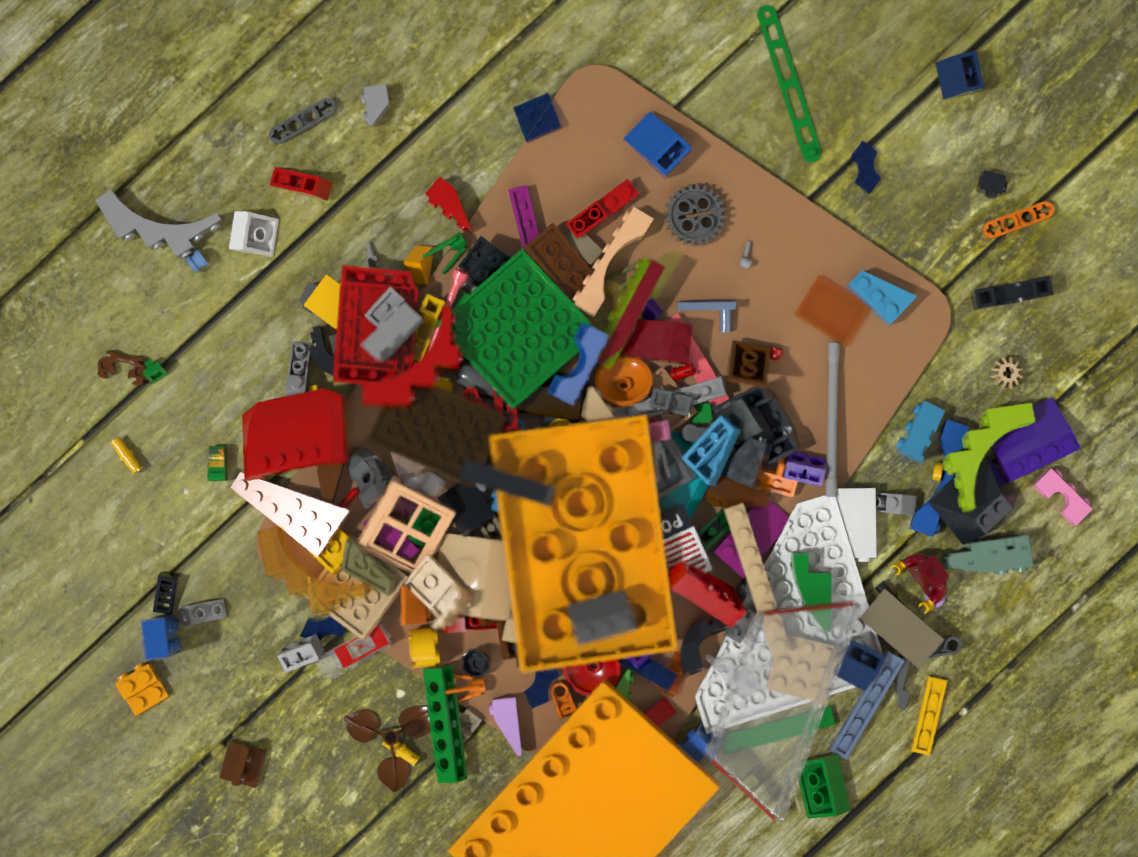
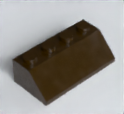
M555 373L519 405L517 412L579 421L584 385L580 391L579 399L571 405L547 392L555 375H563L562 373ZM503 400V410H508L507 403Z

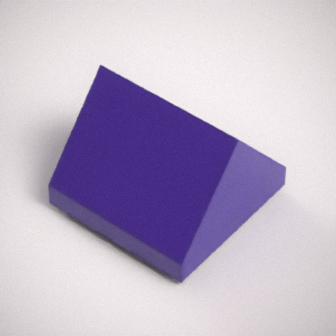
M651 298L646 302L641 315L645 320H656L664 312L654 299Z

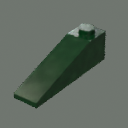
M722 508L696 532L704 551H707L730 528L724 512L725 508Z

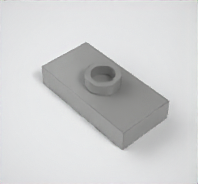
M390 287L364 316L379 328L381 323L393 314V310L399 304L405 302V299Z

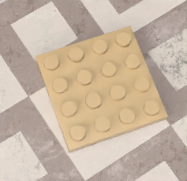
M349 534V536L357 543L358 538H356L352 534ZM372 554L370 555L395 577L393 593L389 596L345 573L341 569L336 575H333L326 568L305 595L310 601L363 641L367 639L400 593L401 586L405 585L408 578L406 574L394 565Z

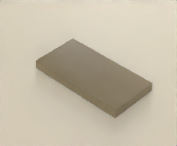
M885 589L859 618L918 669L922 667L944 641L940 635Z

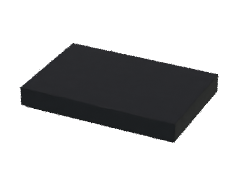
M459 482L438 497L443 505L456 511L452 521L464 538L496 516L477 486L472 488Z

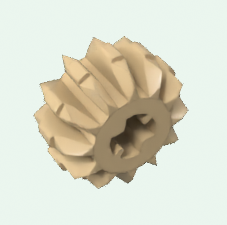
M1002 357L1001 363L995 361L996 367H991L990 369L996 372L990 376L991 379L997 378L994 384L998 385L1001 382V389H1005L1006 385L1009 389L1013 388V384L1019 385L1020 383L1016 378H1023V375L1018 374V372L1023 371V368L1017 369L1020 362L1016 361L1013 363V357H1009L1008 360ZM1006 368L1007 371L1010 370L1011 374L1008 375V378L1007 375H1003V372L1006 371Z

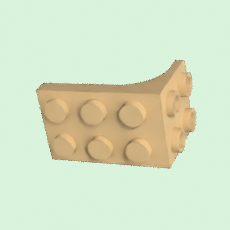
M430 554L425 556L405 582V585L436 616L437 620L432 625L434 629H443L446 626L454 625L458 620L457 616L459 613L464 612L470 606L469 601L473 598Z

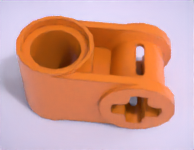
M560 680L555 681L551 685V694L559 719L561 720L564 716L572 714L577 708L566 683ZM557 686L565 688V692L562 695L555 694L554 689Z

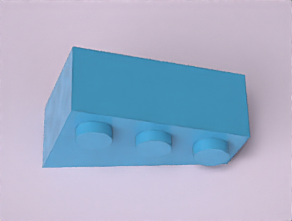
M860 271L846 286L887 326L892 324L917 297L864 271Z
M926 401L917 403L912 412L915 414L912 421L908 420L904 430L906 433L904 437H900L895 446L898 448L896 453L916 463L923 462V454L926 448L930 446V440L934 432H936L945 410Z

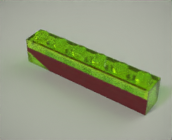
M645 256L643 259L640 258L635 266L637 271L634 277H629L625 285L628 287L625 294H620L616 302L619 304L616 311H611L607 319L610 321L607 328L603 327L601 330L608 337L605 347L598 355L597 364L609 370L613 369L666 267Z

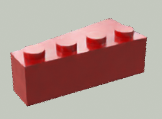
M680 560L667 574L669 587L674 592L680 593L731 628L747 613L732 585L683 560Z

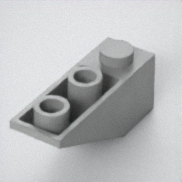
M292 342L286 396L308 392L311 355L309 347H311V343Z

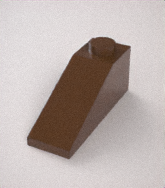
M345 463L318 465L317 474L323 501L334 504Z
M721 475L716 486L710 485L707 491V502L715 507L725 509L741 503L744 504L745 508L768 507L770 501V493L748 487Z

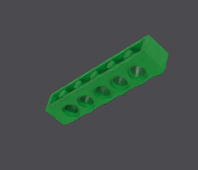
M453 664L427 667L423 669V679L438 783H458L468 779L457 694L446 693L447 690L456 688Z

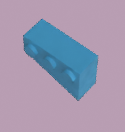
M720 416L682 459L708 485L716 486L741 430L728 417Z

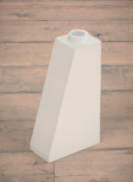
M875 488L837 489L836 500L853 556L858 558V562H869L870 558H876Z

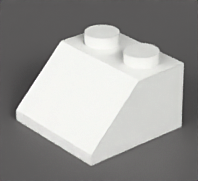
M235 211L229 249L273 257L279 219L252 212Z

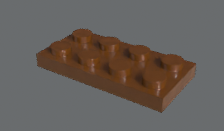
M551 223L523 248L568 299L575 304L574 296L578 290L582 292L585 287L583 284L588 274L592 276L593 271L555 224Z

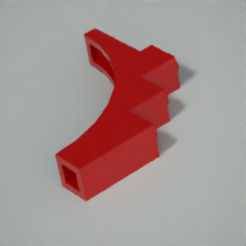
M443 307L438 334L430 349L419 362L394 378L380 382L363 383L364 406L411 407V401H415V389L411 388H435V382H439V370L435 369H459V363H462V351H459L458 346L451 345L455 344V332H451V325H455V313H452L451 307Z

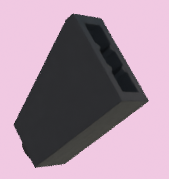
M761 435L750 437L725 464L721 475L751 488L759 487L774 444L768 442V438Z

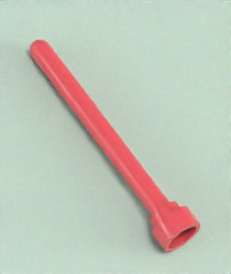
M454 269L452 274V281L454 282L444 307L452 308L460 285L467 281L469 273L461 269ZM437 327L435 328L427 351L430 349L438 334L439 329Z

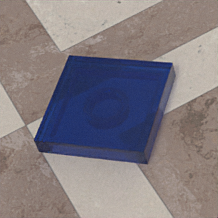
M549 93L513 107L527 143L562 128Z

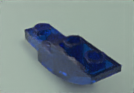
M626 657L619 658L621 664L669 692L678 677L676 673L652 658L645 661L638 669Z

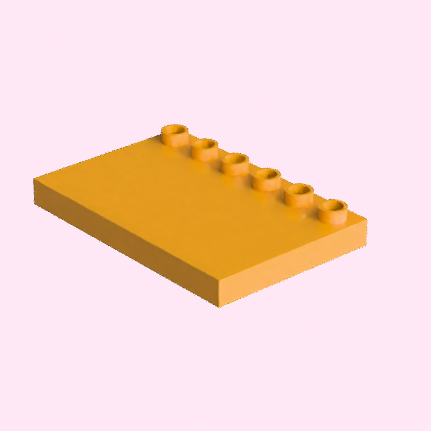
M647 416L488 436L493 469L557 488L551 507L496 491L519 670L521 672L677 650ZM624 590L632 611L636 630L577 645L566 605Z
M604 678L450 846L448 852L453 857H656L720 788V782Z

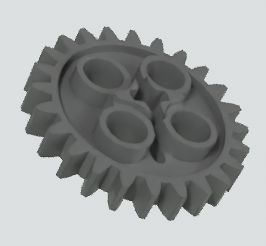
M689 184L688 190L682 186V193L675 191L676 198L669 197L672 204L666 203L665 205L670 209L664 211V214L669 216L664 219V222H670L666 229H673L671 236L677 234V242L681 238L684 239L683 245L690 241L691 247H693L695 242L701 246L702 240L709 244L708 238L710 237L715 240L714 232L720 234L721 231L718 227H724L725 225L720 222L726 219V216L721 215L726 209L720 208L724 202H717L719 194L713 196V189L707 192L706 185L702 190L699 189V184L696 185L695 189ZM699 200H706L708 207L701 209L698 207L697 202ZM686 203L689 206V210L681 212L679 204ZM693 211H695L696 214L704 213L707 211L712 212V214L709 215H699L697 220H694V217H688L681 220L678 219L679 216L692 215ZM704 218L709 219L711 226L708 228L703 227L701 220ZM690 222L692 230L685 231L682 228V224Z

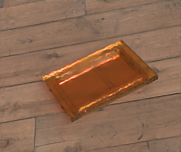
M818 276L813 285L810 286L803 301L800 302L794 315L846 347L857 329H859L870 308Z

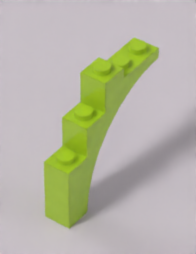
M1032 403L985 410L981 415V424L985 429L968 431L963 435L962 445L966 451L949 453L945 456L943 467L947 471L948 476L956 475L954 484L956 489L959 490L958 504L963 512H970L975 509V478L984 455L994 442L1004 434L1018 428L1030 426L1035 422Z

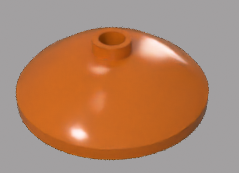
M616 356L606 360L598 368L595 374V388L599 389L603 395L602 399L607 403L615 406H631L644 400L650 393L652 374L649 367L640 359Z

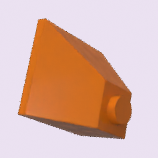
M406 585L401 586L402 625L428 623V619H431V610Z

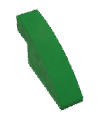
M791 553L793 579L803 604L831 603L832 573L809 572V554ZM831 608L808 611L823 630L831 632Z

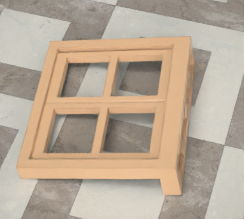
M393 476L384 495L381 497L358 538L357 544L366 552L411 574L426 555L433 554L456 511L400 483L401 479ZM400 495L419 504L408 525L389 516ZM422 507L441 515L431 536L411 527ZM384 522L403 531L392 552L373 543ZM407 534L426 543L415 563L396 554Z

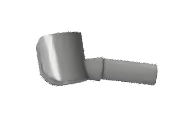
M748 241L746 242L743 257L739 262L740 267L748 270L752 263V260L747 258L751 242Z
M367 242L368 257L366 263L369 268H371L372 263H376L377 268H379L380 264L376 256H374L371 242Z

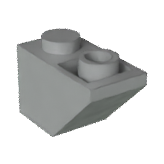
M386 84L363 87L364 93H361V100L363 105L366 104L367 112H364L365 123H369L370 128H374L390 107Z
M876 493V512L915 515L916 496Z

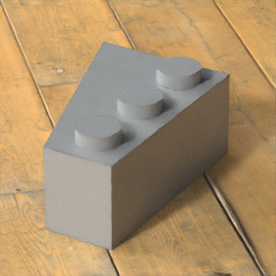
M407 303L399 304L393 310V314L381 323L380 327L362 346L378 361L386 363L425 319Z

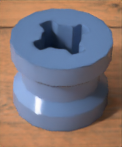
M198 249L194 251L192 256L185 258L196 273L200 272V268L209 265Z

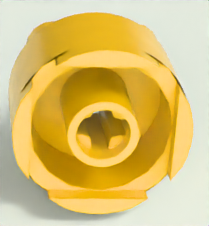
M432 627L408 630L409 635L412 634V637H408L410 659H412V662L415 661V663H411L412 669L432 667L439 663V652L434 644L438 643L437 632L432 630Z

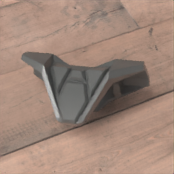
M363 447L359 448L348 459V462H345L351 480L356 481L359 486V499L366 509H369L370 505L378 497L384 495L393 476L397 477L396 473L378 455ZM367 473L371 475L370 481L365 478Z

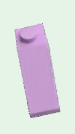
M516 696L493 698L492 703L489 704L490 715H494V720L517 756H522Z

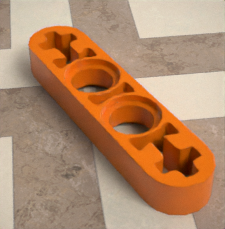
M1044 201L994 219L984 224L982 234L987 239H994L1043 221L1054 214V206L1050 202ZM1043 205L1045 208H1049L1047 215L1045 213H1041L1037 215L1039 219H1036L1035 212L1043 209ZM1023 212L1031 213L1032 220L1030 222L1023 221ZM1010 218L1014 221L1012 229L1004 226L1005 219ZM998 221L1000 222L1001 229L995 230L993 232L994 235L987 233L988 225L993 228L999 225Z

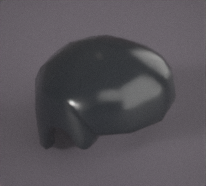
M479 648L470 649L461 657L463 662L462 669L471 677H483L490 670V656L484 650Z

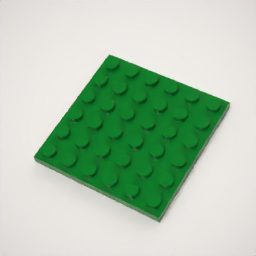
M523 249L451 310L452 313H455V325H451V332H455V344L453 345L458 346L459 351H462V355L512 410L517 408L579 353V348L573 339L582 323L595 328ZM442 318L435 324L438 329Z

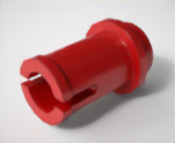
M693 363L679 368L673 367L670 371V376L673 381L679 382L682 378L695 375L696 369H691V367H694Z

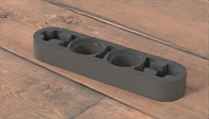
M330 98L322 99L274 126L269 132L270 140L278 145L287 142L333 116L337 111L336 103ZM325 103H328L329 105L333 104V106H331V111H322L321 113L324 116L320 117V114L316 110V108L319 107V109L322 110L325 108ZM315 112L317 115L316 120L313 122L307 121V113ZM292 121L299 122L300 128L297 131L290 130L289 125ZM286 126V129L290 133V135L287 136L285 132L281 135L280 140H278L277 138L273 139V137L275 136L274 132L278 131L279 133L285 131L282 127Z

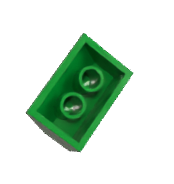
M838 754L822 755L794 762L807 819L835 817L851 811Z

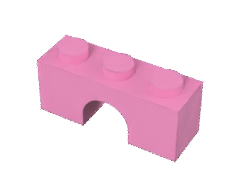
M1047 469L1032 486L1044 498H1050L1055 492H1060L1065 498V505L1059 513L1072 526H1076L1092 510L1089 506L1090 502L1084 496L1080 497L1076 493L1077 489L1071 483H1066L1062 479L1063 475L1057 469Z

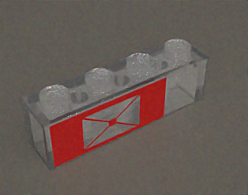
M382 620L377 623L365 641L355 635L324 652L320 659L314 662L325 680L330 677L333 680L342 675V670L347 668L350 671L357 667V662L362 659L366 662L375 656V652L380 650L382 653L391 648L390 644L394 641V638Z

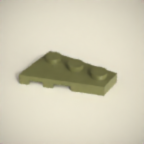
M351 537L345 540L341 570L387 596L392 594L395 577Z

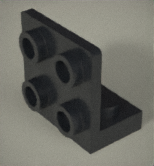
M480 236L458 267L482 284L510 260L511 257Z

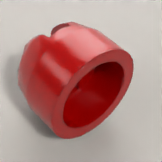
M769 346L771 347L769 359H773V361L779 360L784 350Z

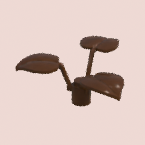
M414 706L405 709L400 714L398 720L403 728L398 731L387 730L385 733L375 730L378 727V719L371 711L359 710L344 717L346 729L356 741L367 743L371 741L374 733L382 736L384 743L390 746L391 759H385L379 764L377 774L380 781L392 792L399 791L409 776L408 762L403 758L395 759L393 745L397 744L399 740L398 735L405 730L411 738H421L429 731L430 721L427 707Z

